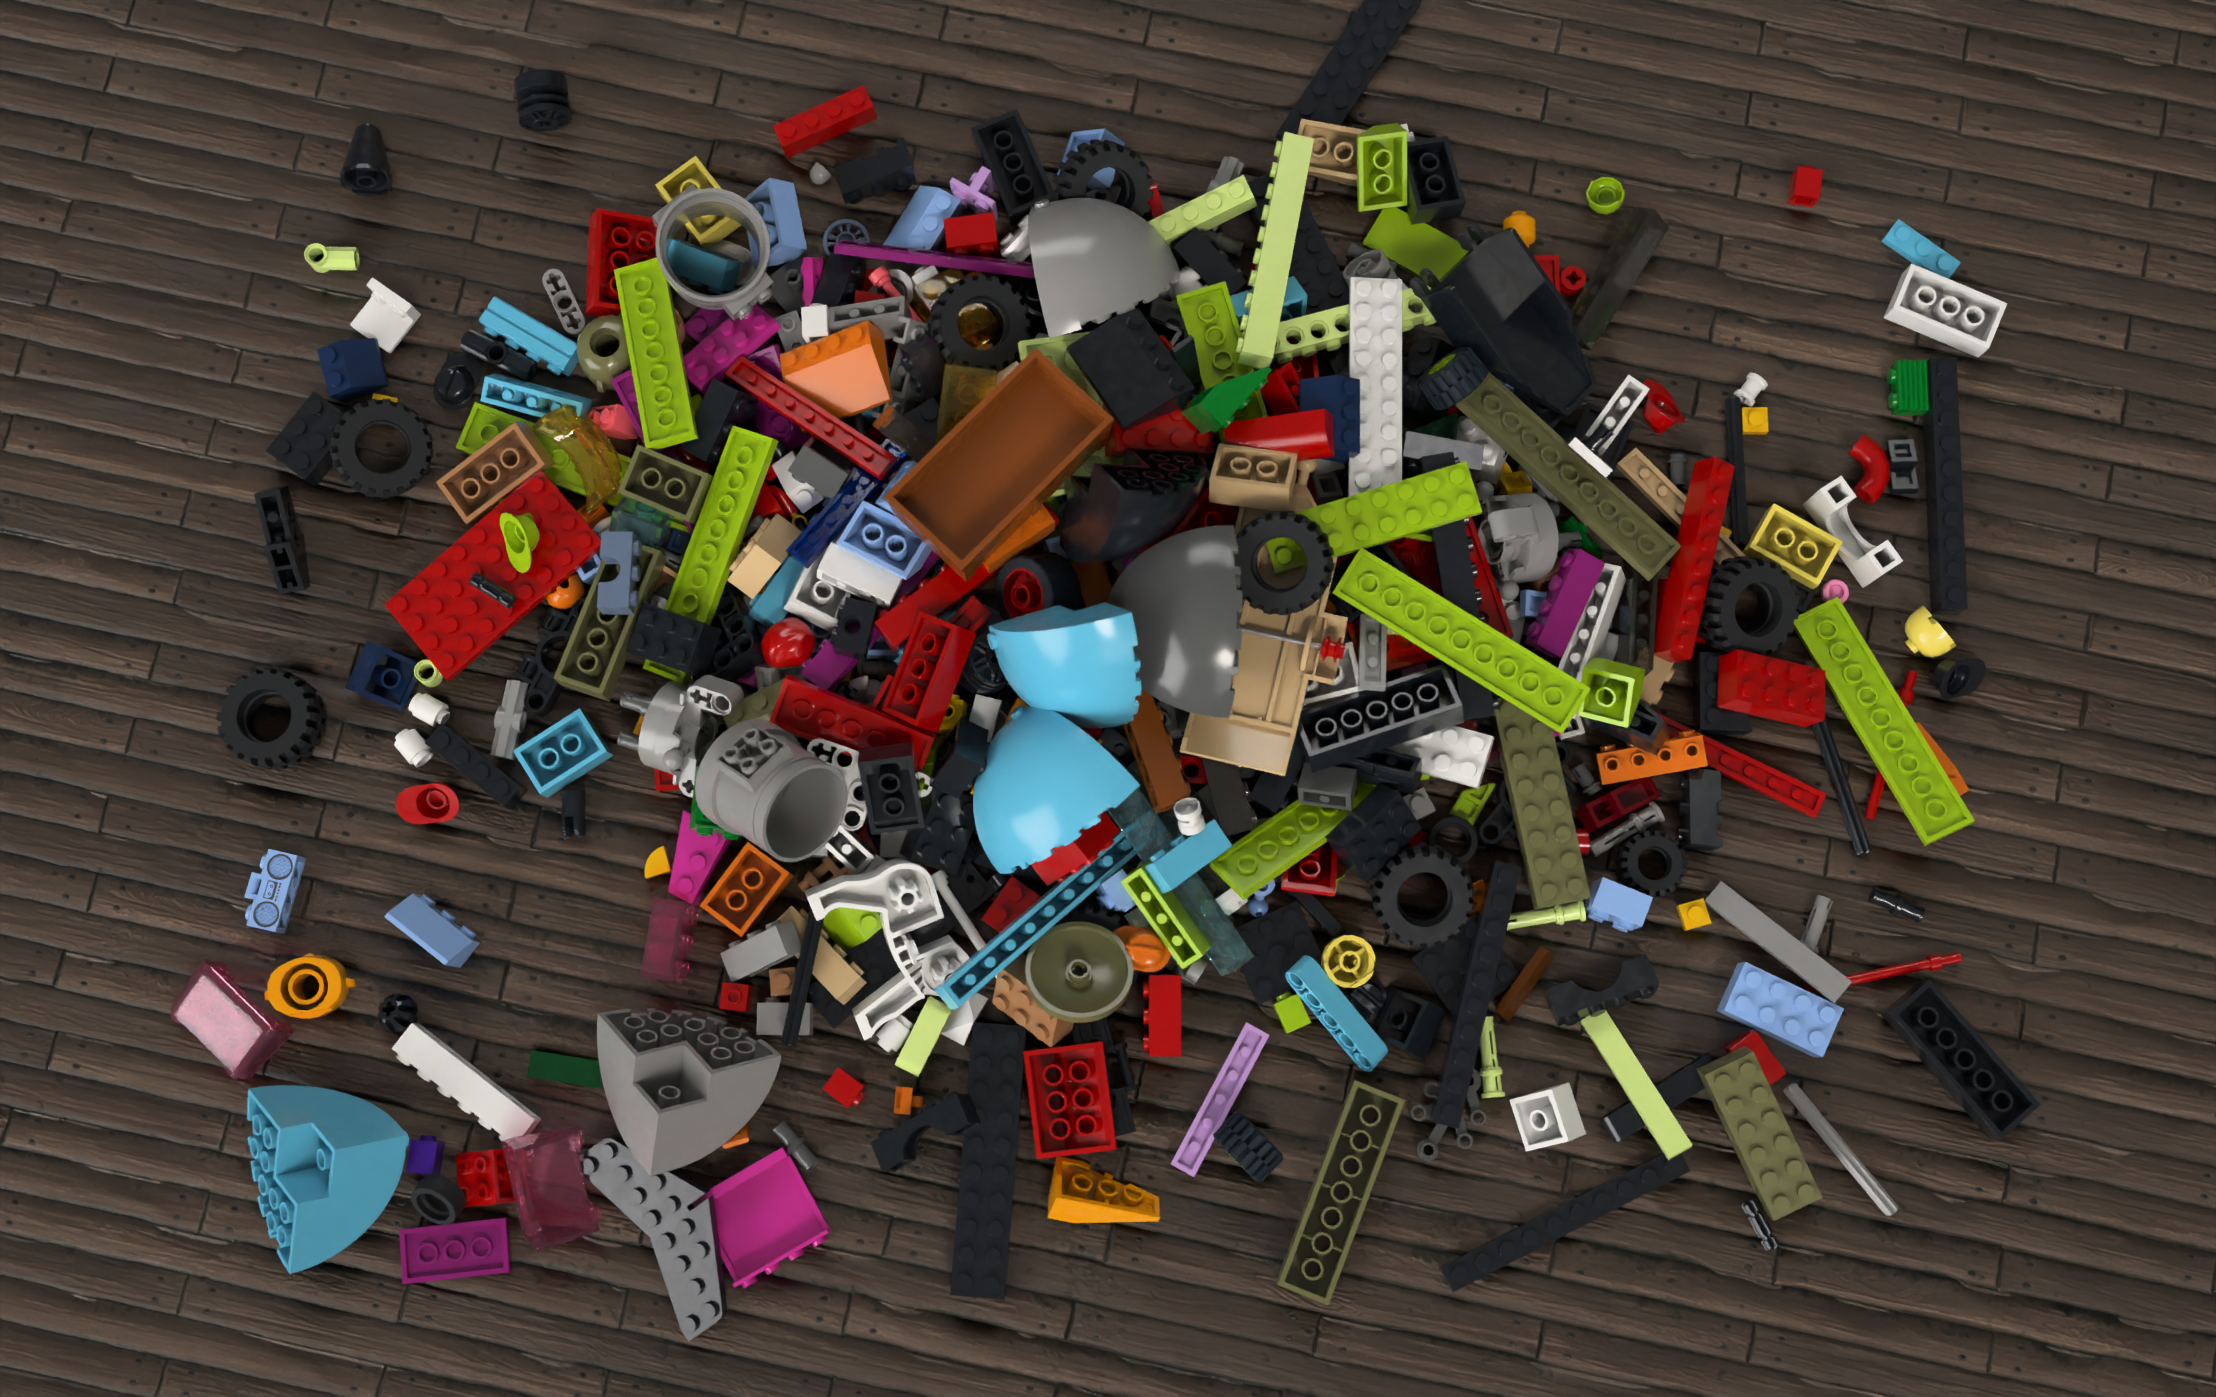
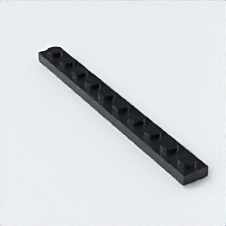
M1661 1153L1451 1260L1439 1268L1451 1292H1455L1688 1173L1690 1169L1681 1153L1670 1160L1667 1159L1664 1153Z

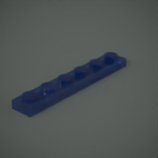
M888 436L880 446L896 456L897 462L882 480L860 467L786 550L787 554L808 569L850 522L863 500L868 502L910 455L907 448Z

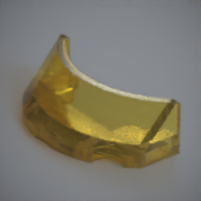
M563 406L547 413L532 426L535 431L547 436L558 444L575 464L584 484L586 493L585 510L588 514L620 494L618 493L621 485L619 473L622 472V467L618 454L607 438V435L589 417L583 419L574 413L573 408Z

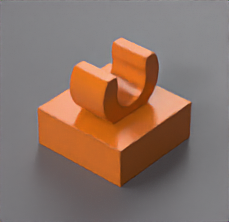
M896 1086L893 1113L910 1115L911 1107L923 1108L924 1097L912 1096L913 1088Z

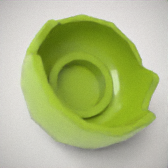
M1601 177L1591 181L1586 191V200L1590 209L1598 214L1607 215L1615 212L1622 205L1625 198V190L1622 184L1613 177Z

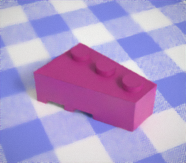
M683 810L668 892L692 905L698 906L733 840L722 838L723 834L713 833V836L697 835L696 830H689L691 814Z

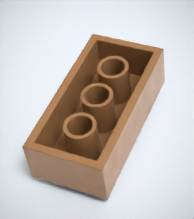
M514 422L436 483L465 524L478 523L523 482L540 470L547 471L556 463L526 422Z

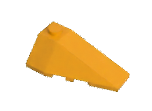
M1064 1157L1056 1158L1048 1195V1218L1070 1223L1159 1221L1160 1203L1158 1196L1132 1184L1123 1185L1113 1180V1175L1107 1172L1102 1175L1091 1170V1165L1083 1161Z

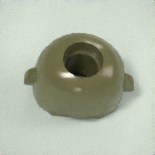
M622 313L618 316L606 315L593 319L583 328L578 337L577 355L581 368L586 377L597 386L598 392L605 393L606 390L614 391L615 388L611 380L631 370ZM619 344V348L613 355L602 357V353L607 346Z

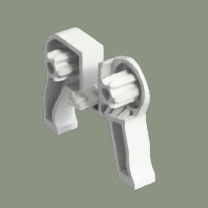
M904 857L894 858L884 862L870 872L857 875H841L804 891L816 921L825 918L828 912L839 907L880 912L882 929L887 945L901 971L852 1009L864 1040L871 1038L883 1023L898 1017L915 1002L925 998L924 995L939 996L934 988L970 958L950 935L917 948L910 933H908L944 918L933 879L926 868L920 863Z

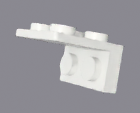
M372 277L366 285L373 292L371 298L351 322V327L368 339L376 338L379 347L388 353H392L421 314L413 305Z

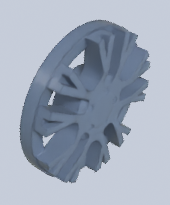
M842 219L832 223L823 236V247L828 257L831 254L829 248L834 247V244H836L835 242H827L828 239L836 240V243L840 240L870 243L866 228L861 223L851 219ZM846 224L847 231L843 232L842 225ZM853 225L859 228L855 234L850 232ZM837 228L840 234L834 236L831 233L833 229ZM863 234L865 235V237L856 240L857 237Z

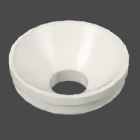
M1228 887L1206 905L1214 913L1227 914L1229 916L1249 900L1248 898L1243 900L1231 887Z

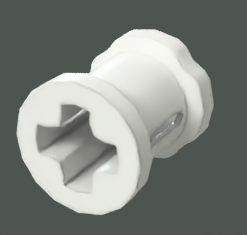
M1751 372L1746 376L1747 380L1743 386L1734 392L1735 397H1739L1741 403L1749 407L1754 405V399L1760 391L1765 390L1768 386L1761 376Z

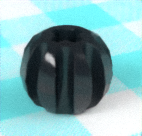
M1371 977L1365 984L1351 988L1347 999L1360 1015L1371 1016L1377 1013L1386 1001L1387 992L1379 980Z
M401 993L391 994L385 998L383 1003L379 1004L378 1020L387 1031L393 1033L405 1032L410 1024L416 1023L418 1019L416 1016L418 1013L417 1004L408 995Z

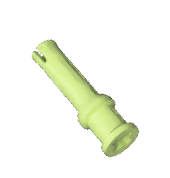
M1583 900L1511 913L1509 920H1515V922L1508 923L1507 931L1551 922L1563 925L1564 922L1580 919L1581 922L1586 921Z
M1487 1016L1479 1043L1482 1061L1479 1076L1482 1077L1484 1091L1481 1097H1505V1092L1502 1091L1500 1076L1503 1074V1070L1501 1067H1498L1493 1016Z

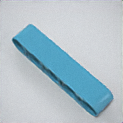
M1303 955L1285 974L1287 982L1355 1064L1362 1070L1371 1072L1388 1053L1387 1046L1335 983L1327 976L1320 965L1310 956Z

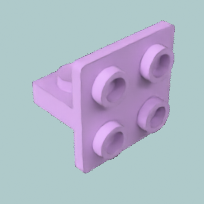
M982 166L978 173L974 172L968 183L969 186L952 177L950 180L951 192L953 196L961 200L962 208L964 210L969 208L976 212L975 214L994 212L996 223L998 220L996 202L989 198L994 190L991 170Z

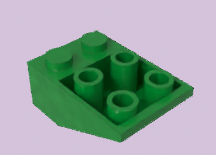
M1265 367L1216 384L1198 393L1181 413L1202 434L1210 431L1216 432L1221 427L1225 428L1235 419L1233 413L1238 408L1240 410L1243 409L1251 401L1252 398L1249 395L1254 390H1260L1267 383L1268 379L1266 376L1272 370L1269 367Z

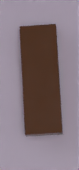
M1540 946L1496 1006L1495 1011L1505 1021L1509 1022L1553 961L1554 958L1544 947Z

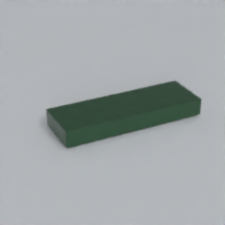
M535 1050L531 1051L527 1077L604 1089L599 1061Z

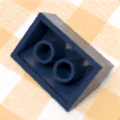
M1331 375L1300 380L1299 412L1326 409L1333 415L1334 457L1320 459L1347 463L1349 458H1354L1360 453V379Z

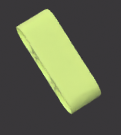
M929 996L897 1058L895 1066L919 1077L952 1012L945 1003Z

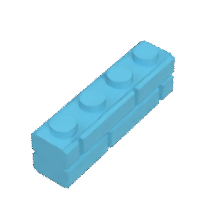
M496 296L492 298L487 309L479 318V322L484 326L483 331L494 339L497 336L505 339L504 344L515 351L519 348L526 351V357L537 363L540 360L548 364L546 368L558 376L561 372L570 376L579 362L577 343Z

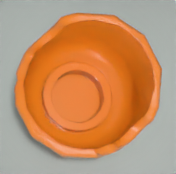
M579 574L570 576L568 581L565 582V588L557 586L556 590L546 597L549 605L557 609H568L573 607L579 599L584 598L585 587Z

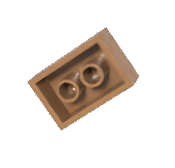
M1021 953L997 974L992 1004L1034 1034L1039 1040L1053 1047L1072 1032L1074 1022L1055 1018L1035 1003L1025 981L1027 956Z

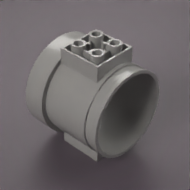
M692 184L652 216L654 226L657 228L655 246L659 266L666 280L684 300L703 309H724L731 319L735 321L737 318L740 320L745 319L753 312V305L757 302L763 304L772 296L774 282L766 273L770 256L768 230L759 212L746 199L733 192L718 188L698 190ZM706 215L728 217L745 227L755 240L760 260L753 276L739 289L724 295L701 294L686 287L672 272L668 263L670 244L679 229L695 218Z
M764 719L745 720L722 733L710 746L702 759L695 784L698 806L709 820L729 833L744 836L776 859L785 862H797L806 859L824 847L840 826L848 799L846 782L837 769L802 748L793 735Z

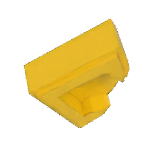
M665 846L657 848L648 857L644 871L646 879L672 872Z

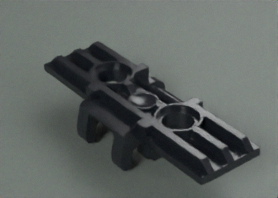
M1107 1016L1092 1022H1074L1072 1034L1075 1044L1089 1043L1094 1039L1103 1041L1109 1090L1116 1097V1103L1112 1106L1115 1137L1136 1132L1127 1092L1137 1090L1139 1087L1138 1084H1135L1126 1052V1048H1128L1127 1042L1114 1045ZM1116 1051L1125 1086L1118 1089L1115 1081L1113 1082L1108 1065V1053Z

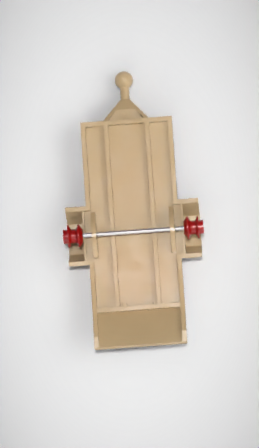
M1316 459L1297 462L1299 474L1297 483L1294 485L1289 511H1292V513L1317 506L1307 488L1309 473L1313 472L1317 466ZM1240 506L1234 529L1235 535L1237 536L1247 523L1257 517L1279 511ZM1266 543L1262 546L1257 556L1259 575L1267 584L1276 588H1289L1296 585L1303 578L1307 568L1306 566L1275 575ZM1338 557L1333 558V563H1335V565H1334V571L1332 572V575H1331L1332 580H1333V576H1334L1335 567H1336V563H1337ZM1332 580L1324 594L1311 606L1300 612L1279 616V614L1270 615L1263 613V610L1252 608L1246 599H1242L1243 612H1239V628L1242 629L1241 650H1238L1239 672L1238 675L1233 674L1232 688L1235 689V695L1229 718H1218L1190 712L1180 752L1277 775H1286L1308 682L1313 680L1332 685L1339 660L1343 659L1346 644L1344 643L1348 617L1325 613Z

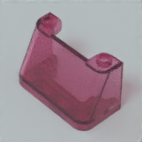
M206 959L197 967L171 1005L170 1010L172 1014L170 1017L179 1025L184 1024L226 1066L225 1072L235 1080L238 1078L249 1080L294 1032L285 1024L279 1027L271 1014H266L233 982L235 978L232 975H227L230 969L222 961Z
M574 1126L512 1137L502 1141L522 1233L525 1240L537 1252L600 1231L598 1221H601L600 1210L597 1205L593 1206L588 1200L578 1153L581 1152V1146L585 1144L581 1130H577Z

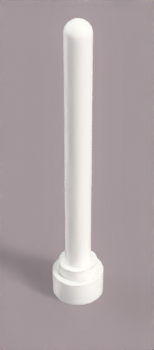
M939 870L931 875L935 889L940 892L975 948L979 951L986 943L947 884L949 882L946 879L948 875L945 871Z

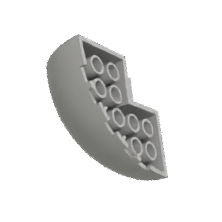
M1069 198L1049 202L1048 199L1034 203V207H1031L1028 217L1029 243L1036 285L1049 338L1081 330V326L1091 320L1097 324L1105 322V320L1112 317L1111 313L1116 312V315L1132 311L1139 304V301L1142 300L1143 303H1148L1159 297V294L1170 289V282L1174 284L1180 278V271L1175 257L1162 236L1145 219L1123 206L1099 199Z
M647 1008V1013H631L630 1009L598 1013L597 1049L606 1098L624 1142L650 1176L686 1166L705 1157L725 1144L744 1127L769 1093L779 1069L781 1055L762 1039L755 1041L748 1037L747 1030L726 1027L727 1022L709 1016L706 1020L692 1017V1012L672 1010L671 1014H667L655 1008Z

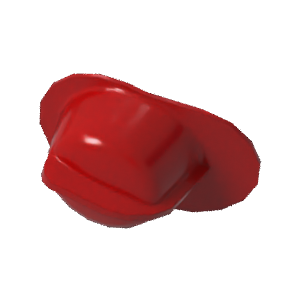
M1646 379L1643 384L1650 390L1646 394L1648 398L1643 407L1642 414L1652 430L1657 434H1661L1676 422H1685V417L1679 411L1670 393L1658 382Z
M432 782L405 788L396 799V810L400 817L412 824L445 822L456 816L459 810V800L456 791H453L449 785L443 782Z

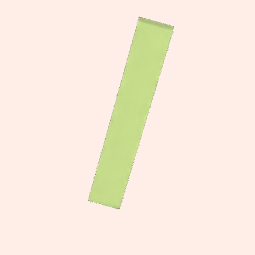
M1607 1011L1596 1017L1589 1015L1582 1019L1581 1024L1667 1159L1670 1160L1691 1148L1692 1143Z

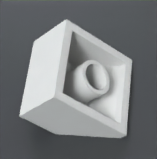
M1569 1082L1509 1100L1526 1151L1568 1142L1586 1135Z

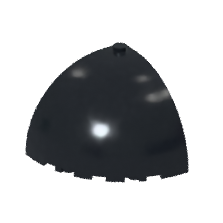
M1125 448L1123 465L1093 463L1091 476L1070 477L1059 546L1076 562L1093 563L1122 559L1156 545L1182 523L1195 505L1203 488L1208 470L1206 460L1198 451Z

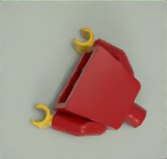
M765 481L763 482L749 522L758 515H761L764 520L766 518L771 520L778 513L787 521H789L788 516H791L792 524L797 527L795 522L799 518L804 519L805 524H808L807 519L798 514L797 506L784 490L775 485L768 486ZM755 530L753 533L747 536L744 540L746 541L750 539L752 535L754 536L757 530ZM742 540L740 546H745L747 542H743Z

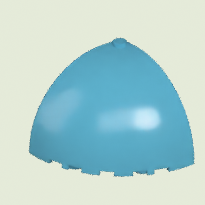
M1106 602L1077 611L1056 605L989 625L990 633L987 634L989 646L992 650H995L999 666L1008 683L1029 706L1052 710L1082 728L1116 727L1133 721V715L1137 714L1139 709V702L1135 700V697L1141 695V679L1139 677L1136 678V673L1139 672L1141 665L1140 660L1133 651V646L1138 645L1132 612Z
M1020 705L1015 708L1010 714L1012 718L997 732L990 742L989 748L985 753L984 760L987 761L983 773L976 775L973 793L975 825L986 855L1000 874L1014 873L1015 867L1019 865L1022 869L1028 868L1034 862H1040L1053 855L1054 851L1052 848H1058L1062 845L1067 846L1082 835L1079 831L1080 829L1086 830L1101 821L1100 814L1103 811L1108 810L1112 806L1116 808L1140 786L1133 776L1097 741L1074 723L1052 710L1035 708L1029 705L1024 707Z
M298 1085L248 1088L247 1120L252 1121L253 1136L248 1137V1145H250L253 1158L256 1159L250 1162L254 1182L258 1181L259 1191L262 1194L257 1199L262 1216L266 1217L269 1229L268 1234L270 1238L276 1237L280 1248L277 1249V1254L289 1274L318 1265L341 1252L357 1240L375 1222L387 1206L398 1185L403 1170L406 1147L409 1145V1137L407 1132L389 1114L372 1103L350 1094L325 1088Z

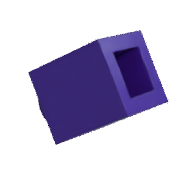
M421 1134L420 1139H411L406 1172L428 1175L440 1174L445 1142L436 1141L437 1136Z

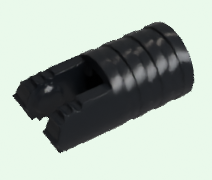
M561 791L562 836L564 839L573 836V832H575V835L578 837H584L586 835L585 791Z

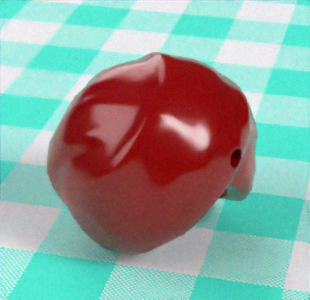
M785 618L775 623L765 633L761 641L765 662L774 668L795 667L803 664L811 657L815 648V635L811 628L797 618Z

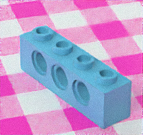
M494 373L485 376L480 401L578 428L587 424V415L590 412L592 399Z

